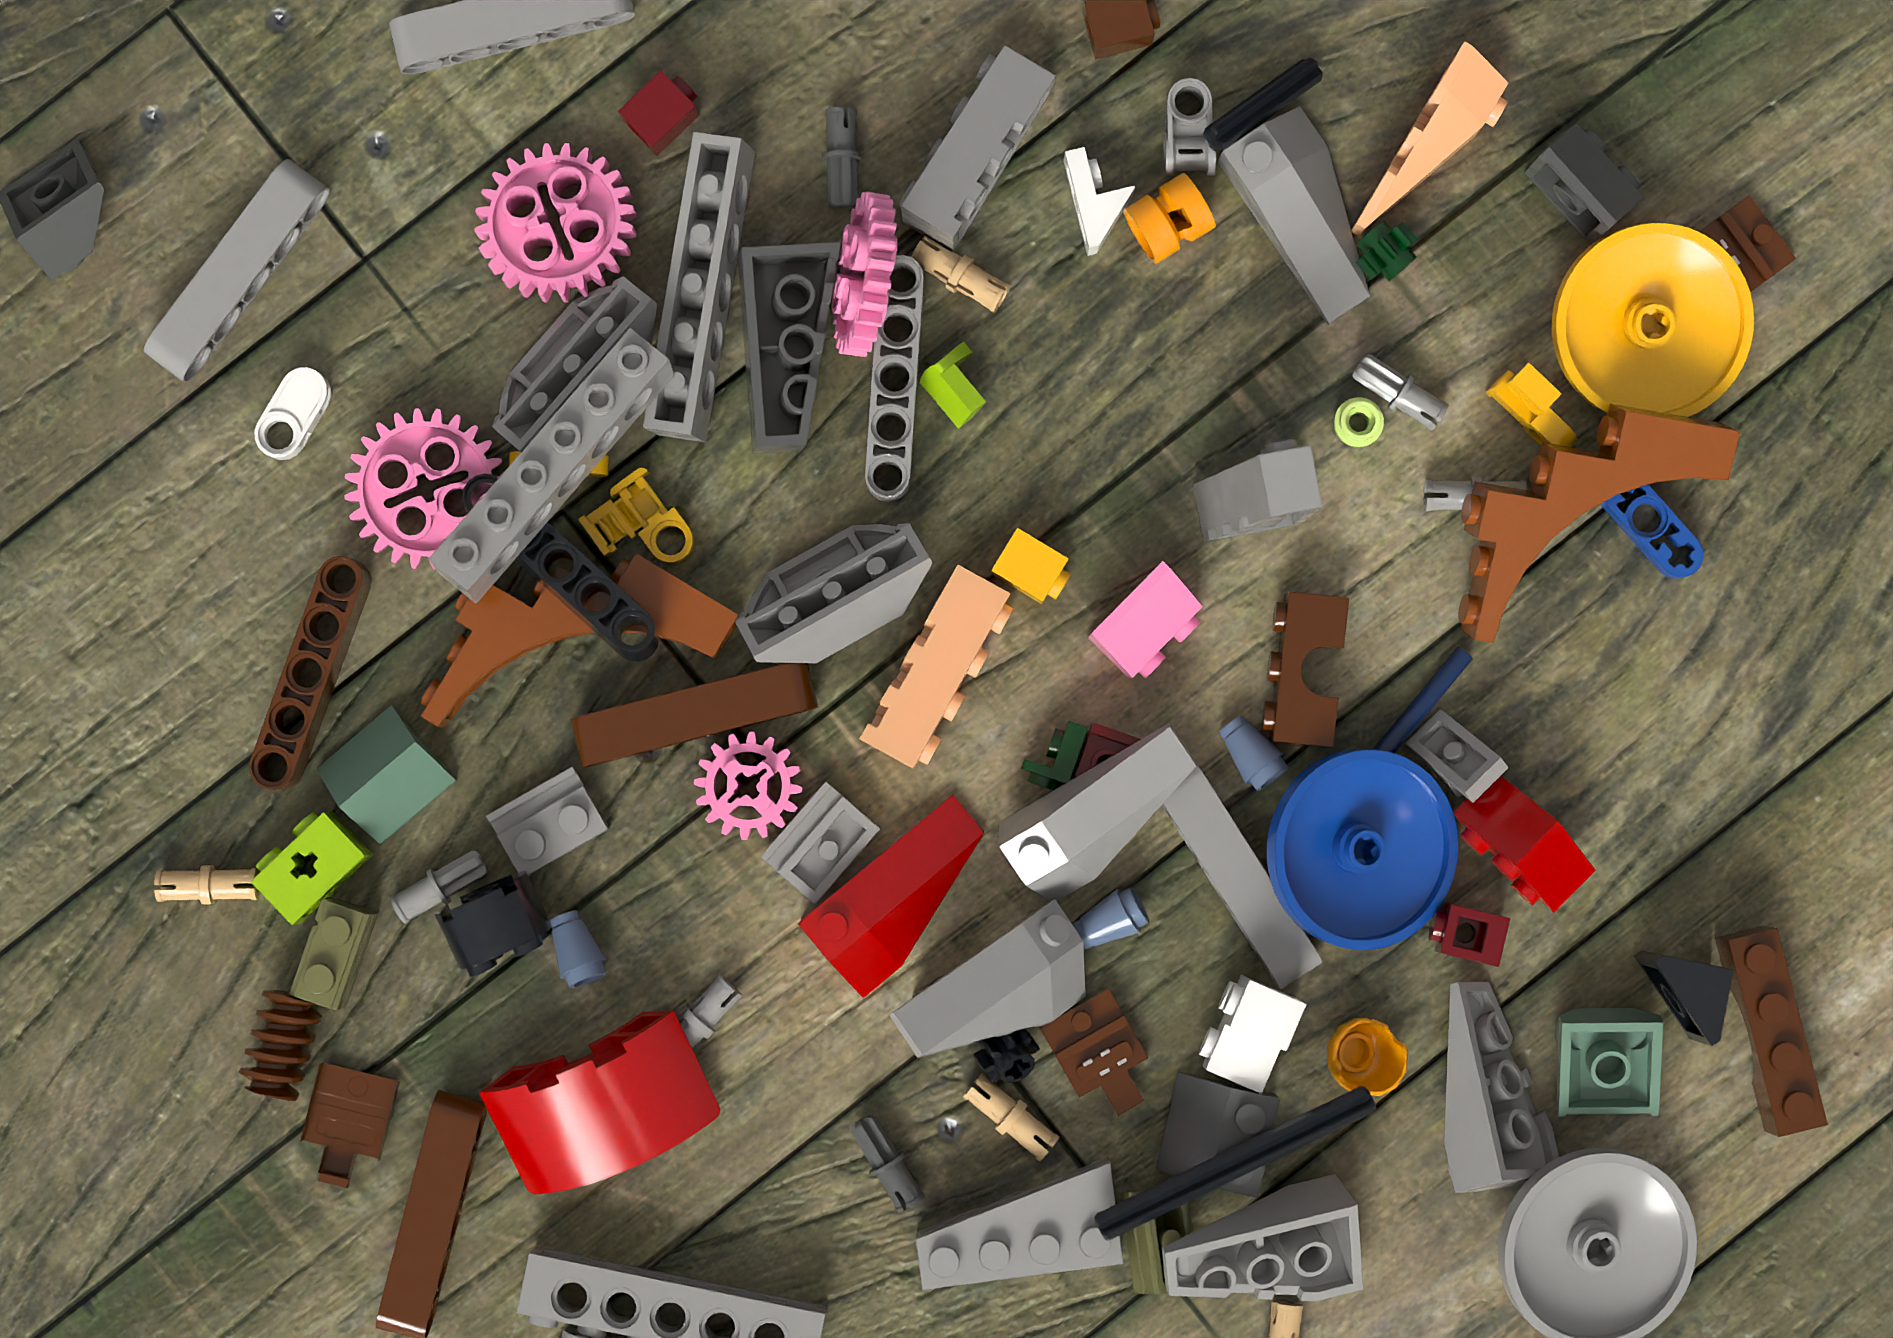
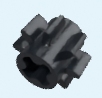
M1025 1028L1007 1035L979 1040L978 1043L982 1050L974 1053L973 1057L991 1082L994 1083L1001 1077L1006 1083H1014L1022 1080L1032 1071L1035 1060L1031 1054L1039 1051L1040 1047Z

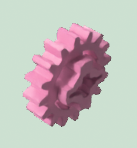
M749 732L744 744L740 743L735 734L728 735L730 746L728 749L724 750L715 743L711 746L716 756L713 762L700 760L699 765L708 772L706 778L694 779V785L705 788L706 795L698 798L696 803L697 805L710 804L712 811L705 820L708 823H712L721 818L724 821L722 834L728 835L734 827H739L741 840H748L751 828H757L758 833L764 838L769 836L767 824L773 822L780 828L786 826L785 820L781 816L784 810L797 812L798 807L789 799L791 794L803 792V787L792 784L791 777L801 772L800 766H786L785 761L792 753L789 749L782 750L778 754L773 751L775 738L770 736L762 746L757 744L756 732ZM744 752H755L767 758L757 766H745L735 755ZM721 768L727 776V791L718 800L716 778ZM765 769L767 770L760 777L761 781L756 785L760 793L756 798L751 795L737 797L731 802V799L738 794L737 790L741 787V783L738 780L741 774L752 777L756 774L760 775ZM779 772L782 781V791L776 804L769 795L770 780ZM740 806H753L763 817L746 820L731 815V813Z

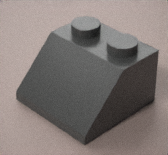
M1576 124L1541 153L1524 173L1588 244L1591 245L1644 197L1638 191L1640 184L1636 177L1624 166L1617 168L1604 154L1607 148L1603 141L1590 129L1583 131Z
M1178 1071L1156 1170L1175 1176L1273 1129L1280 1098L1274 1093L1263 1091L1261 1094L1244 1086ZM1265 1165L1217 1189L1258 1198Z

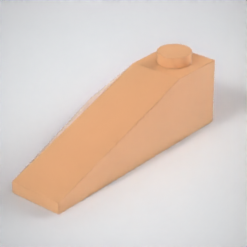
M1464 41L1450 62L1351 231L1356 236L1362 235L1475 137L1485 123L1494 127L1509 102L1501 97L1508 82L1472 45Z

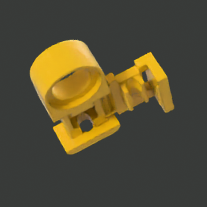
M1529 362L1516 376L1509 370L1503 373L1486 391V394L1489 397H1493L1523 426L1522 429L1540 446H1542L1543 442L1572 447L1578 440L1573 430L1549 408L1561 393Z
M638 468L611 488V497L615 499L620 495L621 498L614 503L610 499L589 515H583L578 519L606 557L618 550L614 544L627 535L633 539L637 536L635 532L641 527L644 529L638 532L639 536L652 554L664 563L677 564L683 562L691 555L694 548V535L674 507L669 511L666 509L644 477L650 474L645 468ZM596 524L599 525L612 544L607 546L608 543L596 528ZM667 527H677L685 535L684 548L675 555L662 553L657 545L658 535Z

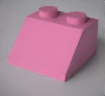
M1162 561L1091 633L1088 639L1129 679H1132L1138 672L1146 679L1166 658L1159 650L1172 637L1181 643L1201 623L1195 614L1203 606L1171 568Z

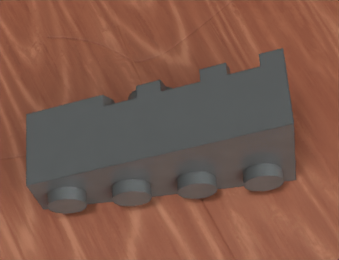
M841 242L741 247L738 256L752 454L802 451L807 444Z

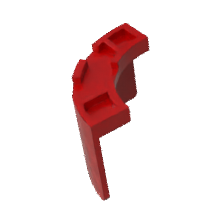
M674 1011L641 1012L623 1026L590 1043L591 1054L569 1063L563 1054L533 1064L513 1066L479 1092L526 1189L531 1194H546L574 1189L622 1173L680 1144L719 1117L721 1110Z

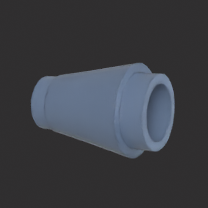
M1243 715L1238 716L1220 730L1219 734L1223 738L1246 785L1251 783L1257 791H1260L1288 770V765L1282 759L1285 754L1250 722H1247Z
M1130 887L1122 892L1117 888L1081 916L1079 920L1073 922L1072 925L1082 938L1083 947L1086 950L1092 946H1098L1141 933L1140 927L1150 921L1135 890Z
M569 911L550 920L560 979L566 978L569 988H576L604 977L607 973L603 964L607 959L580 918L578 911Z

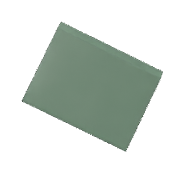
M394 705L388 707L316 768L338 807L379 844L384 843L457 781Z

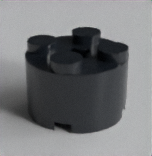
M525 870L520 871L514 880L511 875H508L461 896L460 899L463 904L450 910L447 904L434 913L459 968H466L470 977L497 965L496 960L508 951L513 950L515 956L518 957L544 944L542 939L549 935L547 930L551 927L546 912Z

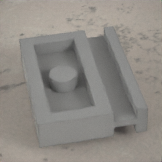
M570 767L486 816L496 831L498 839L518 874L520 871L525 870L528 876L610 829L589 791L580 779L575 767Z
M825 782L762 854L761 858L812 903L816 904L881 828L829 783Z

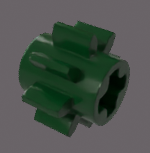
M1383 220L1356 244L1364 254L1355 263L1370 280L1381 273L1390 282L1417 258L1410 249V246L1418 238L1403 221L1392 229Z

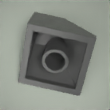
M77 138L0 192V204L16 240L51 280L63 272L67 273L75 270L82 264L85 257L93 252L104 187L83 144Z

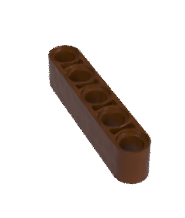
M344 556L333 557L324 562L318 572L250 759L249 770L251 777L262 788L272 790L291 788L299 782L304 773L371 587L370 572L365 565L357 560ZM351 567L356 576L355 585L350 591L341 594L335 588L334 577L341 568ZM332 613L338 619V632L333 638L323 640L318 635L317 624L322 616ZM315 660L321 667V678L316 685L307 687L301 681L300 671L306 662ZM296 706L303 712L305 720L302 729L296 734H291L285 729L283 718L287 710ZM279 753L285 758L288 767L285 776L279 781H274L267 774L266 765L271 756Z
M785 663L581 715L570 719L581 765L584 768L818 708V703L808 664Z
M438 1090L434 1097L377 1315V1329L412 1338H427L429 1335L487 1114V1108L481 1100Z

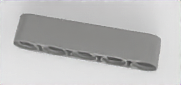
M462 0L397 17L389 22V28L400 73L418 74L620 24L632 19L635 16L632 0Z
M286 159L280 163L152 332L144 346V353L184 383L194 378L319 213L329 196L330 189L292 160Z
M906 255L896 256L892 273L901 269L910 271L916 278L915 285L907 292L900 293L891 288L888 290L886 316L882 327H878L877 341L874 342L865 479L871 495L883 502H895L901 499L909 490L911 482L924 276L920 264L912 257ZM897 318L908 321L913 328L909 338L902 342L891 341L887 338L884 330L889 321ZM898 367L907 372L909 376L908 384L900 391H889L881 384V377L889 368ZM890 416L900 418L906 426L903 436L896 441H887L881 438L877 428L882 419ZM887 465L896 467L902 474L900 485L891 491L881 490L874 483V475L877 470Z
M1197 765L1162 804V807L1263 966L1281 990L1322 964V960L1303 929L1288 916L1274 892L1270 877Z

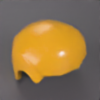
M1353 1018L1338 1026L1327 1044L1328 1069L1337 1083L1348 1091L1364 1086L1371 1095L1381 1096L1396 1089L1406 1074L1408 1058L1406 1045L1392 1034L1387 1024L1378 1020Z

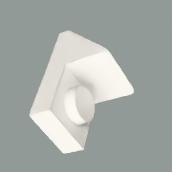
M1085 147L1065 151L1064 165L1087 256L1098 253L1122 214L1123 209L1132 198L1135 186L1096 195L1095 189L1103 188L1096 158L1088 160Z

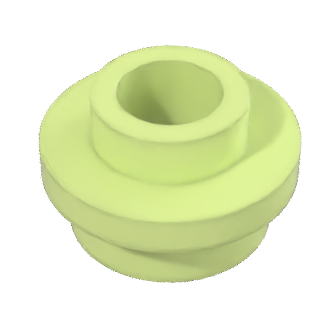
M1356 397L1345 401L1337 409L1334 416V429L1337 436L1342 442L1352 447H1365L1372 444L1378 439L1384 426L1382 411L1376 403L1367 398ZM1360 414L1365 417L1367 427L1364 431L1357 432L1350 427L1349 420L1352 415Z

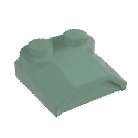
M1576 1008L1559 1015L1554 1031L1558 1044V1117H1566V1114H1651V1116H1659L1663 1021L1660 1015L1638 1008Z

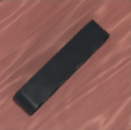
M481 474L467 482L463 488L462 499L468 513L476 505L478 499L499 478L490 474ZM547 522L537 533L533 541L524 548L515 560L620 656L634 662L643 661L651 657L658 648L659 635L655 623L648 612ZM567 558L574 562L572 571L566 577L553 578L548 575L549 567L555 560ZM604 591L611 595L610 603L602 611L594 612L585 608V601L593 592ZM639 624L648 629L646 638L640 644L627 645L621 641L623 631L630 625Z

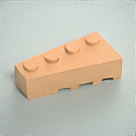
M957 565L929 614L921 635L917 636L900 667V673L889 685L881 699L871 725L867 724L859 739L912 769H915L919 761L928 765L942 740L934 735L943 717L952 722L966 696L958 691L965 676L969 674L975 678L977 677L990 653L982 648L991 630L998 634L1001 633L1014 609L1006 604L1010 593Z

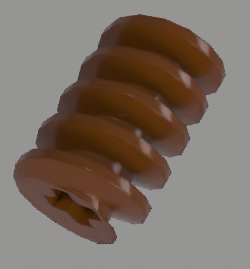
M264 990L262 996L272 1002L274 1006L273 1009L257 1010L256 1015L266 1021L268 1026L267 1028L251 1029L250 1033L263 1043L260 1048H246L245 1054L257 1062L256 1067L240 1068L239 1073L251 1081L250 1086L244 1088L253 1093L280 1100L296 1101L299 1097V1092L288 1083L301 1082L304 1080L305 1073L294 1064L308 1062L311 1057L310 1053L299 1044L313 1043L316 1040V1034L305 1025L320 1023L322 1015L310 1007L317 1004L289 995L290 992Z

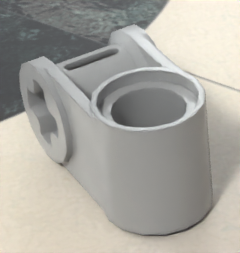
M1181 79L1172 86L1165 101V132L1163 135L1164 176L1172 177L1175 171H1205L1207 176L1215 175L1216 151L1209 147L1208 141L1203 135L1205 128L1213 123L1211 92L1206 84L1198 79ZM1182 93H1192L1200 100L1201 111L1192 116L1183 115L1175 106V98Z

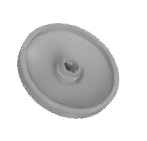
M1589 1148L1571 1152L1554 1159L1535 1172L1523 1184L1510 1203L1503 1219L1498 1241L1499 1271L1508 1297L1517 1311L1535 1329L1548 1338H1641L1659 1326L1681 1301L1691 1281L1697 1256V1234L1690 1206L1678 1186L1663 1171L1640 1156L1611 1148Z

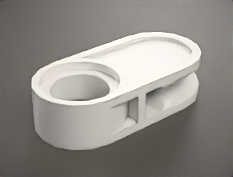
M303 367L290 371L284 377L257 422L254 431L256 444L263 453L278 460H288L297 456L304 448L332 397L331 386L321 373L314 369ZM277 422H286L293 430L292 442L284 449L272 448L267 440V433L270 427Z

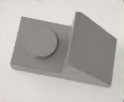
M1439 709L1405 743L1456 796L1464 795L1472 803L1509 768L1499 755L1442 709Z

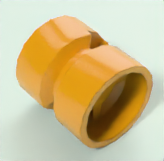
M1181 173L1161 185L1158 190V197L1154 198L1145 195L1123 209V214L1135 238L1155 264L1180 250V240L1186 239L1193 242L1216 228L1215 220L1207 203L1195 184L1185 173ZM1171 211H1174L1177 215L1173 220L1168 215Z

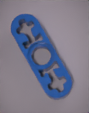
M1649 484L1636 488L1641 493V496L1630 501L1623 511L1617 507V503L1625 500L1621 494L1615 495L1600 504L1664 576L1673 579L1687 577L1694 574L1702 565L1704 557L1702 545ZM1635 489L1627 491L1625 493L1627 495L1632 494L1635 491ZM1639 505H1650L1658 513V525L1650 533L1639 531L1633 524L1632 515L1635 508ZM1670 526L1674 530V534L1665 538L1676 548L1683 545L1688 548L1689 552L1685 555V559L1689 564L1687 567L1682 564L1671 566L1668 559L1671 558L1672 552L1666 544L1662 542L1654 548L1650 541L1663 535Z

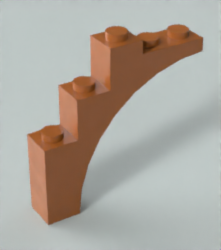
M1610 403L1608 415L1602 417L1598 427L1597 441L1600 445L1599 452L1542 442L1540 455L1534 456L1530 466L1529 481L1533 484L1531 491L1474 481L1472 494H1467L1463 501L1461 520L1462 523H1465L1464 530L1476 539L1481 540L1480 546L1474 547L1470 557L1469 571L1473 577L1469 594L1463 595L1459 605L1458 618L1459 622L1462 623L1461 629L1474 640L1494 643L1506 604L1525 570L1558 533L1581 514L1611 497L1655 482L1685 478L1729 480L1740 431L1719 422Z
M636 553L631 562L624 558L611 577L614 583L648 612L655 623L659 638L682 643L717 660L737 626L735 623L739 616L737 613ZM559 565L554 573L548 571V575L553 578H563L570 574L569 571ZM540 582L537 583L532 593V596L538 599L533 607L495 584L491 586L477 604L462 593L455 606L456 609L460 610L455 621L469 628L472 632L468 638L463 635L460 636L453 645L447 657V661L452 665L442 681L435 678L426 690L421 700V704L426 706L420 717L437 727L446 728L467 698L499 669L531 650L565 638L595 634V632ZM603 591L593 592L587 597L585 608L594 612L602 611L610 603L611 595L609 596ZM634 624L628 626L623 633L647 634L648 629L643 625Z

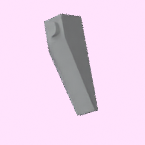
M1168 723L999 822V848L1027 887L1049 901L1054 899L1058 901L1098 877L1197 766L1196 761L1172 725Z
M1336 1174L1288 1185L1162 1247L1165 1286L1169 1296L1226 1298L1230 1293H1252L1257 1299L1273 1300L1274 1294L1297 1295L1300 1301H1319L1363 1289L1358 1205Z

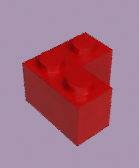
M1502 776L1473 803L1466 799L1453 812L1454 816L1465 828L1460 834L1462 839L1481 856L1487 850L1495 857L1491 862L1513 882L1511 887L1532 906L1539 900L1555 913L1596 871L1559 821Z

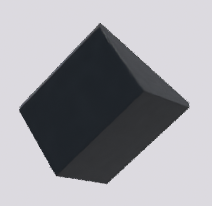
M1640 951L1634 955L1688 1038L1709 1046L1718 1043L1721 1040L1734 969L1647 951Z

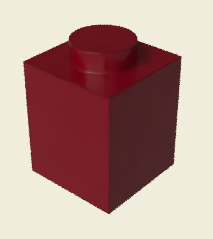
M660 70L618 113L622 121L658 156L699 116L696 106L692 103L698 96L678 75L673 80H670Z

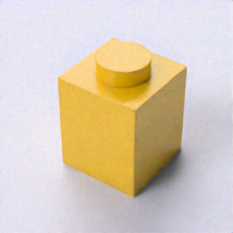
M1019 528L1016 529L991 570L992 575L1040 604L1043 603L1047 595L1057 599L1071 576L1069 572L1063 569L1068 562L1067 557Z

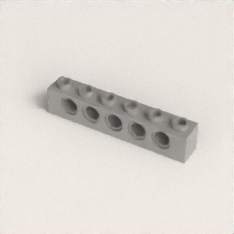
M693 132L656 347L657 350L669 358L674 377L646 408L643 428L659 436L705 443L707 440L756 152L742 138Z
M630 328L429 557V561L436 571L477 604L674 377L669 358Z
M535 1246L528 1255L517 1313L529 1315L528 1322L541 1327L556 1328L558 1322L578 1325V1333L596 1338H606L607 1332L626 1335L627 1338H758L757 1328L765 1323L778 1325L784 1333V1338H821L828 1306ZM569 1282L580 1284L587 1294L586 1303L581 1306H571L566 1303L562 1297V1286ZM619 1292L629 1294L636 1303V1312L630 1316L616 1314L610 1304L611 1296ZM665 1303L678 1304L685 1312V1322L679 1326L665 1324L659 1315L660 1306ZM715 1313H725L734 1321L735 1331L728 1336H717L710 1330L708 1318Z

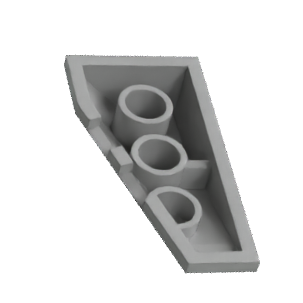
M1300 106L1263 123L1222 151L1218 164L1328 325L1370 297L1364 273L1355 263L1359 260V255L1328 146Z
M1054 899L1025 916L889 1016L917 1058L965 1046L982 1039L1007 1035L1028 1027L1049 1024L1086 997L1083 940Z
M1489 981L1456 982L1450 984L1444 1145L1448 1159V1171L1452 1178L1455 1193L1487 1191L1524 1184L1544 1165L1559 1158L1553 1128L1546 1111L1537 1113L1526 1088L1533 1083L1527 1068L1519 1070L1509 1049L1513 1036Z

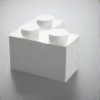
M1242 974L1237 984L1229 981L1218 1009L1224 1012L1218 1030L1212 1027L1208 1029L1199 1050V1055L1205 1057L1202 1066L1207 1071L1262 1094L1280 1049L1287 1051L1306 1004L1293 996Z

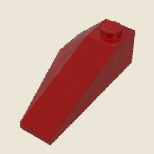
M954 795L950 796L802 919L798 925L847 982L863 998L866 997L902 967L982 838L983 830Z

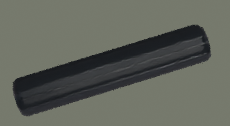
M1313 58L1300 60L1208 125L1203 135L1208 141L1209 147L1214 151L1228 148L1319 83L1323 77V72L1318 67L1317 61Z

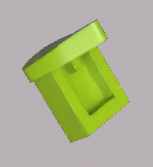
M965 342L960 343L927 368L919 382L958 429L971 420L986 403L958 368L973 353Z

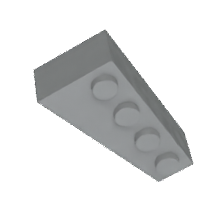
M1005 45L997 57L989 54L975 79L980 82L979 86L971 98L966 96L962 98L950 119V122L953 123L952 128L944 140L939 138L925 160L924 164L927 165L917 182L914 180L903 195L899 204L902 211L903 224L923 236H929L943 247L955 252L1053 90L1056 75Z
M1296 439L1267 444L1265 449L1260 451V455L1193 484L1204 542L1300 525L1321 509L1322 502L1311 445L1297 448Z
M1108 1156L1080 1169L1053 1177L1049 1181L1024 1191L1015 1192L983 1207L972 1209L917 1231L916 1245L922 1290L1123 1264L1120 1235L1111 1240H1105L1095 1222V1215L1115 1205L1111 1166Z

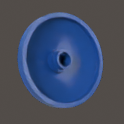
M1355 748L1332 753L1319 759L1302 771L1289 785L1277 804L1267 839V864L1271 884L1288 916L1300 928L1316 939L1353 950H1373L1394 945L1422 928L1434 916L1435 911L1439 909L1447 896L1453 882L1458 859V833L1455 817L1450 803L1438 783L1428 772L1413 761L1398 754L1368 748Z

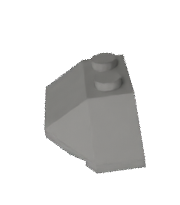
M624 276L614 280L610 286L598 288L588 293L587 297L581 296L573 300L508 374L500 399L499 415L495 416L492 427L522 452L630 328L652 345L657 303Z
M910 523L898 524L897 526L883 524L851 525L766 573L751 596L745 612L740 613L735 623L756 662L818 663L903 615L930 569L932 561Z

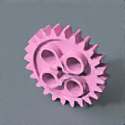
M545 143L542 157L535 158L528 148L524 149L526 163L519 165L516 161L508 158L506 161L511 173L506 177L500 173L493 172L492 176L498 185L497 190L482 189L481 191L490 206L478 207L475 210L479 219L486 222L475 227V233L479 239L486 241L479 247L480 252L484 258H492L488 266L494 275L504 272L502 280L506 287L510 289L519 283V290L525 298H528L535 288H538L539 296L543 302L547 303L553 290H557L562 300L568 302L570 288L577 287L583 297H587V282L593 280L599 286L605 287V279L601 273L607 269L619 274L621 270L614 259L615 256L631 255L628 245L622 239H631L637 236L633 225L627 223L637 218L634 206L626 204L633 199L628 187H620L624 180L618 170L608 173L610 166L605 157L602 156L592 164L593 156L589 148L585 147L576 158L569 143L563 145L560 155H554L549 143ZM573 184L581 186V190L573 198H560L561 192L567 186ZM541 185L547 186L551 201L560 216L561 226L574 253V258L570 261L565 259L560 241L552 229V221L539 194L538 189ZM522 204H535V208L530 215L523 218L514 217L515 211ZM590 227L599 229L597 236L590 242L583 243L577 241L578 235L584 229ZM539 247H553L552 253L545 260L538 262L531 260L532 254Z
M867 191L866 193L862 192L861 198L856 200L855 209L851 211V224H847L843 232L840 261L838 262L839 274H836L831 305L832 312L835 313L833 324H836L833 338L836 339L835 348L839 349L838 353L866 357L867 352L872 351L873 342L877 341L878 327H882L886 316L888 290L891 288V280L889 278L892 275L897 254V237L894 235L897 223H893L896 210L892 209L893 199H890V195Z
M416 408L413 414V423L406 424L399 413H395L394 422L396 428L391 431L378 422L376 427L381 438L377 442L364 436L361 438L364 446L369 450L367 455L351 454L350 458L357 465L361 466L360 473L345 474L346 480L358 485V490L344 495L345 500L359 502L361 507L349 515L350 520L359 521L365 519L368 523L361 530L359 536L364 539L376 534L379 537L373 549L376 553L382 552L389 545L393 547L391 562L395 564L402 559L405 553L410 554L412 569L418 568L422 557L429 558L464 519V517H453L447 513L445 509L447 496L453 491L463 490L467 482L477 475H492V471L503 464L501 458L486 459L485 454L493 446L491 440L484 441L478 445L474 442L479 430L476 425L463 433L460 431L461 416L456 414L450 423L446 425L442 422L440 409L434 411L429 422L424 421L420 409ZM437 444L448 445L454 450V462L446 470H434L427 464V453L431 447ZM389 462H400L407 468L408 476L406 482L399 488L391 489L385 487L380 480L382 468ZM463 470L469 474L468 478L463 481L436 489L434 491L435 500L427 503L422 496H417L392 508L384 506L385 500L418 489V479L426 476L431 483H435ZM408 508H418L426 516V525L417 535H406L399 528V516Z

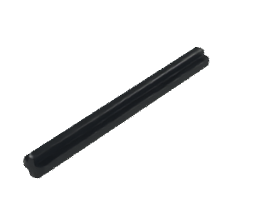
M1359 1086L1095 1215L1096 1225L1105 1240H1111L1374 1113L1376 1110L1374 1099L1367 1088Z

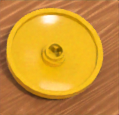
M1643 223L1623 227L1603 236L1590 245L1578 256L1564 276L1556 295L1552 313L1553 345L1565 377L1583 399L1608 414L1610 403L1684 417L1700 412L1719 399L1736 380L1748 357L1754 332V310L1751 293L1745 277L1733 258L1724 248L1706 235L1691 228L1667 223Z

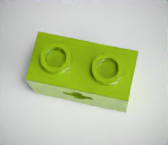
M315 812L309 814L293 829L292 833L297 838L283 851L278 846L275 847L256 865L260 873L251 883L291 925L303 923L319 907L323 898H329L374 855L334 812H323L320 816ZM302 855H316L318 857L313 864L317 871L316 874H302L300 870L305 865L304 860L301 858Z

